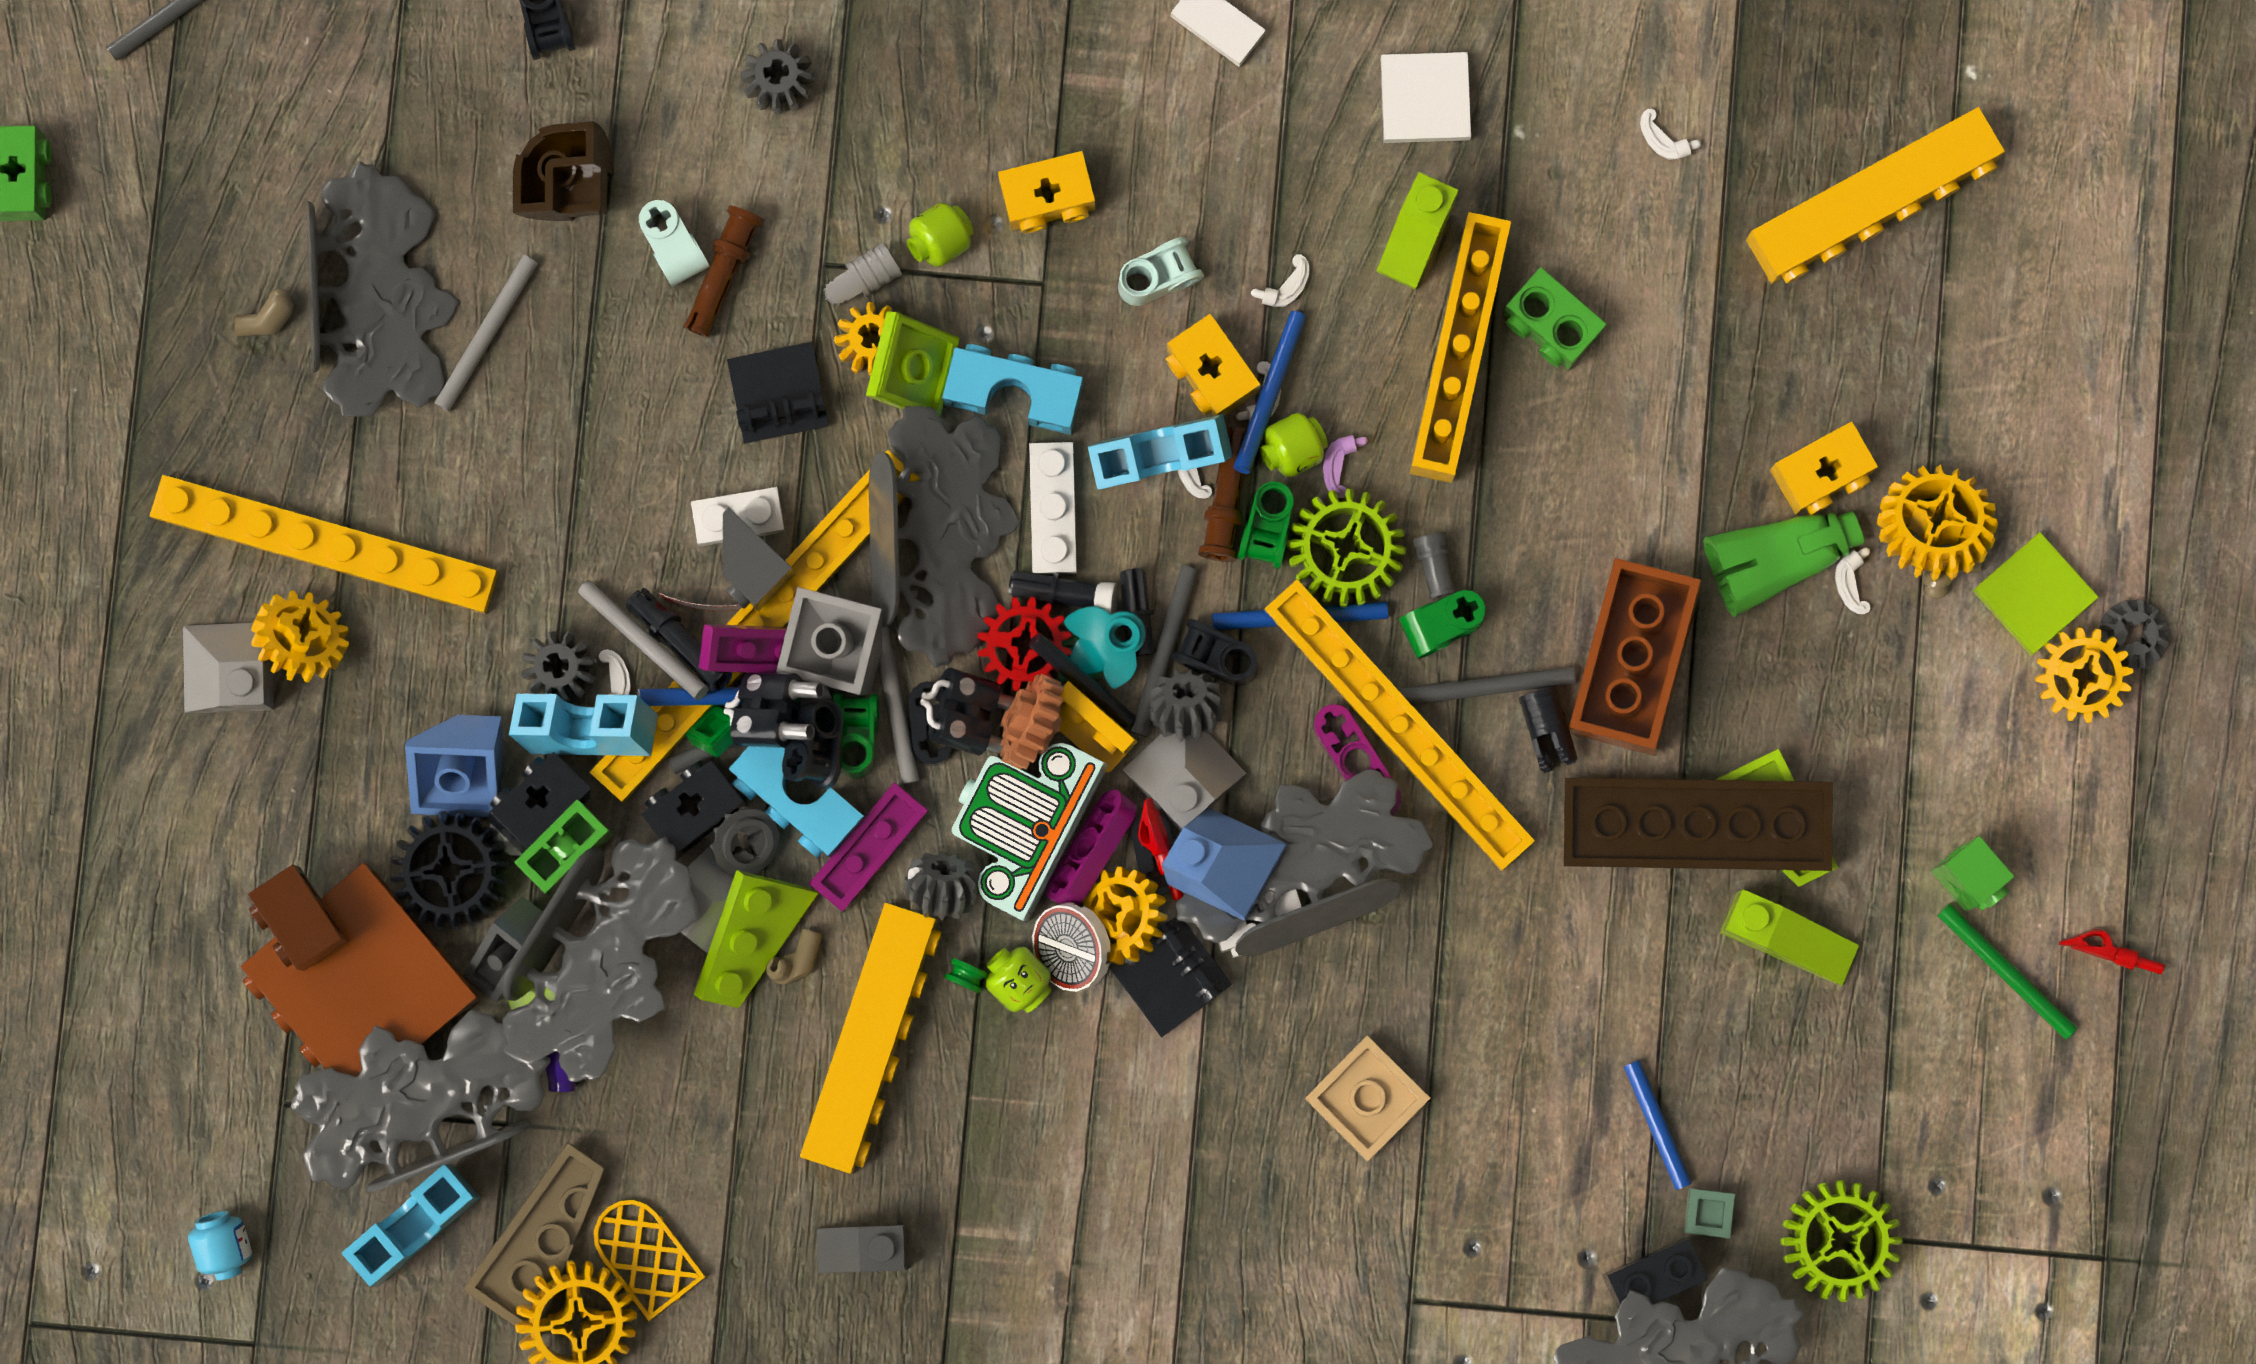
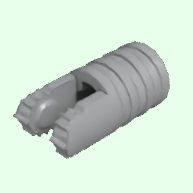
M884 243L877 244L875 248L869 249L865 254L859 255L852 262L846 263L847 271L834 278L833 282L830 281L829 284L825 285L826 288L823 289L825 300L832 303V305L837 304L839 306L840 303L843 304L844 301H849L860 293L866 298L872 292L881 289L885 284L887 285L895 278L901 277L902 273Z

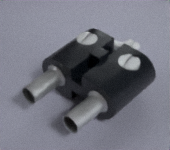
M946 669L940 680L933 685L931 692L923 693L920 704L925 706L927 710V721L930 724L928 732L930 741L977 756L982 755L986 749L1000 753L1003 748L1000 745L1003 738L991 735L994 723L989 722L990 714L996 713L997 708L1008 710L1015 697L1000 693V686L994 681L957 669ZM936 696L935 701L940 703L938 710L933 711L932 704L928 700Z
M746 673L743 676L735 699L732 702H726V708L724 709V714L730 716V731L733 742L737 746L785 748L791 743L792 739L811 740L815 732L813 725L796 724V721L791 718L792 711H799L802 698H822L824 694L823 684L802 682L801 677L796 673ZM741 701H743L742 708H735V710L731 709L736 707Z

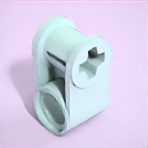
M654 200L648 202L642 208L639 214L640 227L655 252L653 255L672 288L710 267L693 235L689 234L677 211L670 203L664 200ZM658 214L667 219L666 225L668 228L661 232L657 227H653L655 225L653 217Z
M1183 236L1170 240L1153 251L1124 264L1120 271L1118 291L1121 298L1130 305L1141 306L1169 293L1186 289L1202 280L1204 274L1201 269H1196L1186 248L1189 244L1187 238ZM1138 273L1148 278L1150 286L1143 291H1135L1128 286L1126 280L1132 274Z

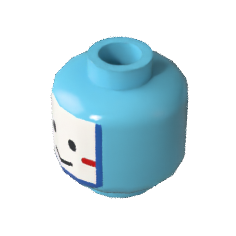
M218 1211L196 1219L194 1221L196 1227L189 1232L188 1242L198 1272L207 1275L214 1274L215 1279L218 1281L230 1279L241 1274L240 1266L244 1265L252 1257V1249L243 1220L239 1217L230 1216L229 1211Z

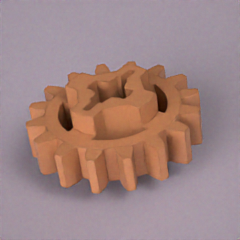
M1037 674L1033 682L1029 681L1026 690L1020 689L1016 693L1014 701L1009 709L1005 711L1001 721L1004 731L1002 734L1003 739L1000 743L1003 748L999 755L1002 757L1003 762L1020 770L1022 768L1027 769L1029 763H1034L1037 753L1042 755L1047 751L1048 745L1053 736L1059 731L1063 719L1059 717L1060 705L1063 702V698L1060 696L1064 690V687L1060 686L1061 682L1044 674H1041V676Z

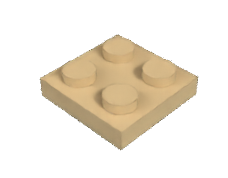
M1367 1035L1304 1099L1368 1162L1426 1104L1430 1097Z

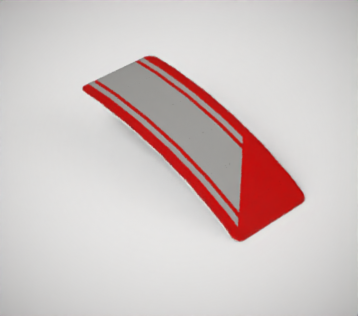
M659 593L667 601L700 610L739 611L742 608L740 605L712 606L694 604Z

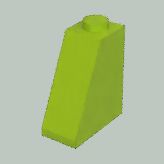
M1418 172L1399 212L1376 272L1416 290L1452 214L1459 190Z

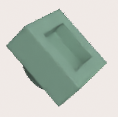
M1689 1188L1684 1233L1730 1238L1735 1194Z

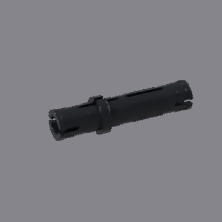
M642 588L641 592L637 590L631 595L626 603L627 610L646 626L649 634L659 643L662 642L693 674L708 686L710 692L716 693L717 689L720 691L727 686L732 678V672L706 671L699 668L702 643L680 623L681 618L675 611H668L646 588Z

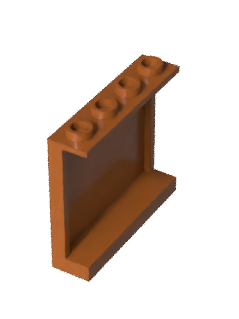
M362 863L321 898L349 942L307 970L302 971L296 969L293 964L288 968L283 964L273 948V945L278 942L276 937H274L240 966L247 974V977L243 979V983L258 1000H261L264 996L276 1009L271 1013L272 1018L287 1034L292 1030L304 1043L299 1047V1050L315 1068L322 1064L325 1069L331 1067L340 1073H346L357 1077L362 1070L361 1057L358 1050L375 1025L391 1032L396 1041L401 1042L408 1039L424 1045L464 1010L470 1011L483 1000L412 914L404 910L405 906L396 898L395 894L376 871L366 863Z

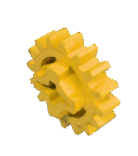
M294 590L289 592L286 600L280 595L275 594L270 604H262L251 626V631L255 633L251 645L258 648L262 647L258 659L259 661L270 659L273 662L271 667L272 673L278 672L281 668L286 670L287 680L292 681L296 673L301 674L305 682H310L314 673L324 679L327 677L330 669L336 670L349 645V642L344 640L348 627L337 625L342 614L340 612L329 613L326 610L329 601L326 599L319 604L314 603L313 594L310 592L307 593L304 600L298 599Z
M2081 626L2076 627L2075 638L2070 639L2063 631L2059 632L2061 644L2056 647L2047 642L2044 646L2051 653L2049 658H2037L2036 663L2045 668V673L2034 676L2036 682L2046 683L2047 688L2039 694L2041 699L2053 697L2055 701L2052 703L2050 710L2057 713L2063 707L2067 708L2066 719L2069 721L2074 720L2077 712L2082 713L2086 723H2091L2092 712L2098 711L2104 718L2109 717L2106 706L2112 703L2121 707L2123 703L2117 696L2119 690L2125 692L2131 691L2132 688L2127 683L2122 682L2123 676L2133 673V668L2121 665V661L2129 655L2126 650L2114 652L2113 648L2116 645L2117 639L2111 636L2105 642L2100 641L2101 630L2097 628L2092 631L2090 637H2085V632ZM2084 645L2081 648L2080 655L2068 661L2059 659L2067 650ZM2101 650L2108 656L2112 664L2113 675L2104 672L2098 662ZM2089 662V670L2095 674L2093 681L2085 680L2083 686L2079 688V680L2072 675L2075 668L2082 669L2085 663ZM2054 674L2064 677L2068 684L2067 699L2059 693L2055 685ZM2098 689L2107 690V693L2097 701L2084 704L2088 694Z
M1117 867L1114 875V873L1107 870H1102L1101 882L1094 883L1090 893L1082 902L1084 904L1083 907L1085 906L1092 910L1104 924L1110 938L1116 940L1115 944L1110 943L1111 952L1107 953V961L1123 965L1126 957V959L1137 962L1140 956L1139 949L1152 952L1154 949L1149 940L1152 936L1162 938L1164 934L1156 927L1158 922L1168 919V915L1158 911V907L1162 906L1166 899L1155 893L1159 885L1154 881L1146 879V875L1133 869L1131 872L1126 868ZM1124 888H1132L1138 896H1131L1124 892Z

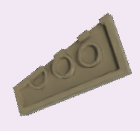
M567 1142L467 1281L463 1290L514 1326L518 1322L528 1321L529 1318L522 1317L516 1313L518 1305H532V1302L528 1301L522 1292L525 1288L531 1289L535 1293L541 1290L534 1281V1277L537 1274L541 1275L546 1283L553 1280L549 1272V1267L552 1265H556L560 1275H562L604 1167ZM553 1297L545 1305L540 1318H545Z

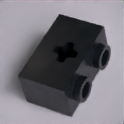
M555 752L545 760L541 756L537 757L523 771L522 776L525 779L513 790L509 786L505 787L490 802V806L493 809L489 812V822L521 854L577 799L583 804L590 799L591 788ZM532 796L535 799H539L544 796L545 808L535 805L530 809L529 797Z
M701 760L697 761L680 775L683 780L682 783L670 792L666 787L659 790L645 802L648 809L641 813V815L660 839L666 837L668 842L675 846L676 859H679L714 831L713 828L720 827L725 820V814H733L739 811L740 807L747 806L712 760L705 765ZM688 796L693 800H698L700 797L703 799L697 805L700 812L696 816L689 812L681 814L686 808L683 800Z
M1685 1238L1602 1275L1617 1309L1630 1290L1649 1297L1650 1302L1656 1304L1708 1280L1690 1240Z

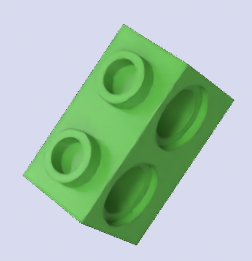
M1541 267L1506 305L1503 315L1508 318L1505 323L1512 332L1522 339H1526L1529 336L1541 347L1538 352L1548 363L1556 368L1562 365L1568 371L1603 333L1607 325ZM1529 299H1538L1545 304L1547 313L1542 317H1532L1526 313L1524 302ZM1563 327L1573 328L1578 333L1580 342L1574 346H1566L1558 340L1557 331Z

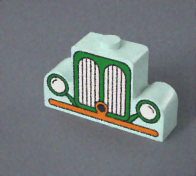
M1064 743L1049 746L1047 751L1041 755L1039 771L1042 775L1040 778L1011 766L998 757L990 756L986 760L977 780L975 781L970 778L966 783L959 798V802L964 805L952 827V833L955 836L998 858L997 863L986 866L980 873L978 888L983 899L1018 919L1029 922L1047 887L1050 877L1054 873L1109 764Z

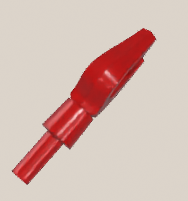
M1146 798L1139 825L1138 839L1155 856L1159 873L1164 875L1162 864L1170 851L1169 838L1158 809H1155L1153 799ZM1168 885L1173 900L1181 899L1184 896L1182 891Z
M2092 929L2083 934L2061 940L2058 944L2112 961L2114 964L2130 970L2138 967L2162 975L2165 964L2138 956V951L2119 946L2116 947L2110 934L2103 929ZM2092 936H2100L2103 939V945L2089 946L2083 940Z

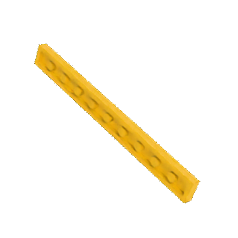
M887 450L885 453L891 457L895 466L896 477H898L904 470V465ZM870 469L785 560L792 567L795 575L759 612L749 604L745 609L741 608L726 625L787 627L797 587L819 592L870 537ZM914 473L910 474L909 482L921 481ZM897 492L899 506L906 497ZM732 672V678L725 687H732L745 672ZM674 680L668 688L682 687ZM713 705L650 706L658 714L651 756L605 755L589 773L622 803H625L685 738L687 731Z

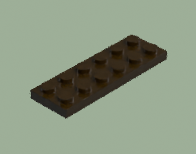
M1565 778L1564 866L1832 871L1833 782Z

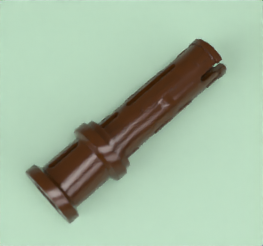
M729 205L727 213L730 216L720 239H715L712 246L714 247L715 255L691 313L683 326L685 329L705 338H709L714 322L721 310L740 263L744 264L750 257V253L747 250L757 227H762L765 221L758 215L733 205Z
M1226 427L1233 457L1219 463L1212 506L1208 507L1204 515V519L1208 521L1203 546H1199L1198 555L1214 561L1234 562L1237 558V552L1234 551L1237 526H1241L1243 523L1242 512L1239 511V502L1245 474L1236 471L1233 466L1247 429L1233 427L1232 431L1231 427Z

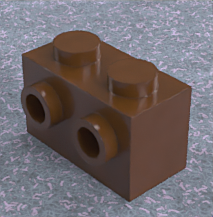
M292 864L248 893L254 904L248 908L252 917L262 930L270 928L278 941L273 945V948L287 968L293 964L296 969L305 971L349 942L301 867Z

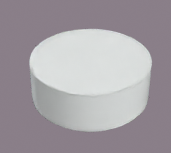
M1100 582L1096 587L1094 606L1101 607L1110 614L1116 613L1118 600L1117 584Z

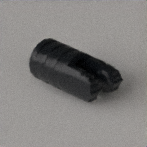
M1556 686L1537 690L1519 697L1540 770L1547 773L1553 771V768L1557 766L1550 736H1552L1561 762L1567 765L1576 763L1578 756Z

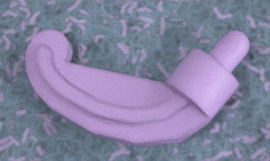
M1350 435L1339 438L1330 444L1325 453L1323 463L1325 485L1328 491L1335 490L1338 498H1344L1346 487L1339 485L1344 455L1357 452L1356 447L1366 445L1368 443L1366 437L1354 439V436Z

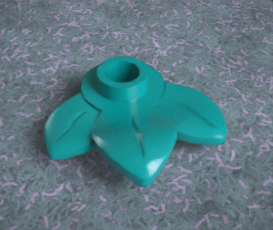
M1087 606L1072 612L1064 620L1065 626L1074 635L1079 637L1070 655V659L1087 674L1103 671L1112 689L1120 687L1131 679L1137 668L1136 651L1143 645L1146 637L1145 625L1136 614L1129 611H1119L1110 614L1101 607ZM1120 625L1128 626L1132 631V637L1128 640L1120 639L1116 634V628Z

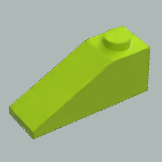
M1744 889L1736 892L1719 932L1722 935L1840 986H1843L1859 948L1858 944Z

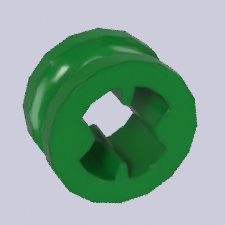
M952 958L950 963L953 965V970L950 973H946L944 979L980 994L982 991L979 985L980 981L984 978L987 979L989 973Z

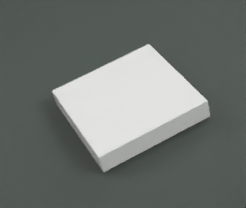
M1468 52L1381 55L1384 143L1465 141L1471 139Z

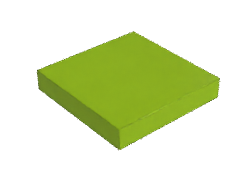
M886 312L866 396L901 410L906 406L933 407L938 416L941 417L944 405L943 393L955 347L958 348L960 338L901 313Z
M2041 532L2037 533L1972 590L2030 656L2035 654L2099 598Z

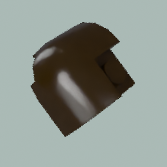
M590 121L553 124L538 129L540 133L528 141L521 155L516 154L513 168V213L521 217L545 221H574V217L607 214V176L614 175V163L610 142L602 127L598 123Z

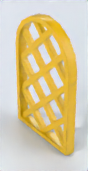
M636 1200L619 1201L607 1207L598 1217L594 1229V1245L604 1265L610 1269L616 1278H620L623 1281V1288L632 1295L633 1301L648 1321H651L672 1303L680 1300L681 1296L706 1278L705 1274L664 1222L663 1217L648 1204ZM624 1205L640 1207L638 1221L622 1219ZM617 1208L616 1218L606 1217L612 1210ZM645 1209L654 1216L659 1224L644 1222ZM602 1222L615 1223L613 1240L600 1239L599 1231ZM621 1224L637 1226L635 1243L619 1241ZM643 1227L659 1229L657 1246L641 1244ZM664 1231L677 1248L662 1246ZM600 1244L612 1245L611 1260L607 1258ZM618 1246L634 1248L632 1265L616 1263ZM640 1249L656 1251L654 1268L638 1266ZM661 1252L678 1254L676 1270L659 1268ZM683 1256L696 1273L681 1271ZM617 1269L631 1270L629 1285ZM637 1271L653 1273L651 1290L635 1288ZM659 1274L675 1276L673 1292L657 1291ZM680 1277L696 1278L678 1292ZM635 1293L650 1295L648 1310ZM656 1296L671 1298L654 1311Z

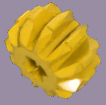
M874 302L867 303V314L861 316L857 307H852L850 312L855 321L852 323L846 319H840L838 322L839 328L848 334H840L834 337L837 346L846 347L839 354L840 360L848 362L854 359L851 369L855 374L861 372L864 365L868 364L869 376H871L878 346L876 347L872 343V348H866L863 336L866 333L872 336L871 331H876L880 338L886 312H892V308L886 305L882 308L879 315H876Z

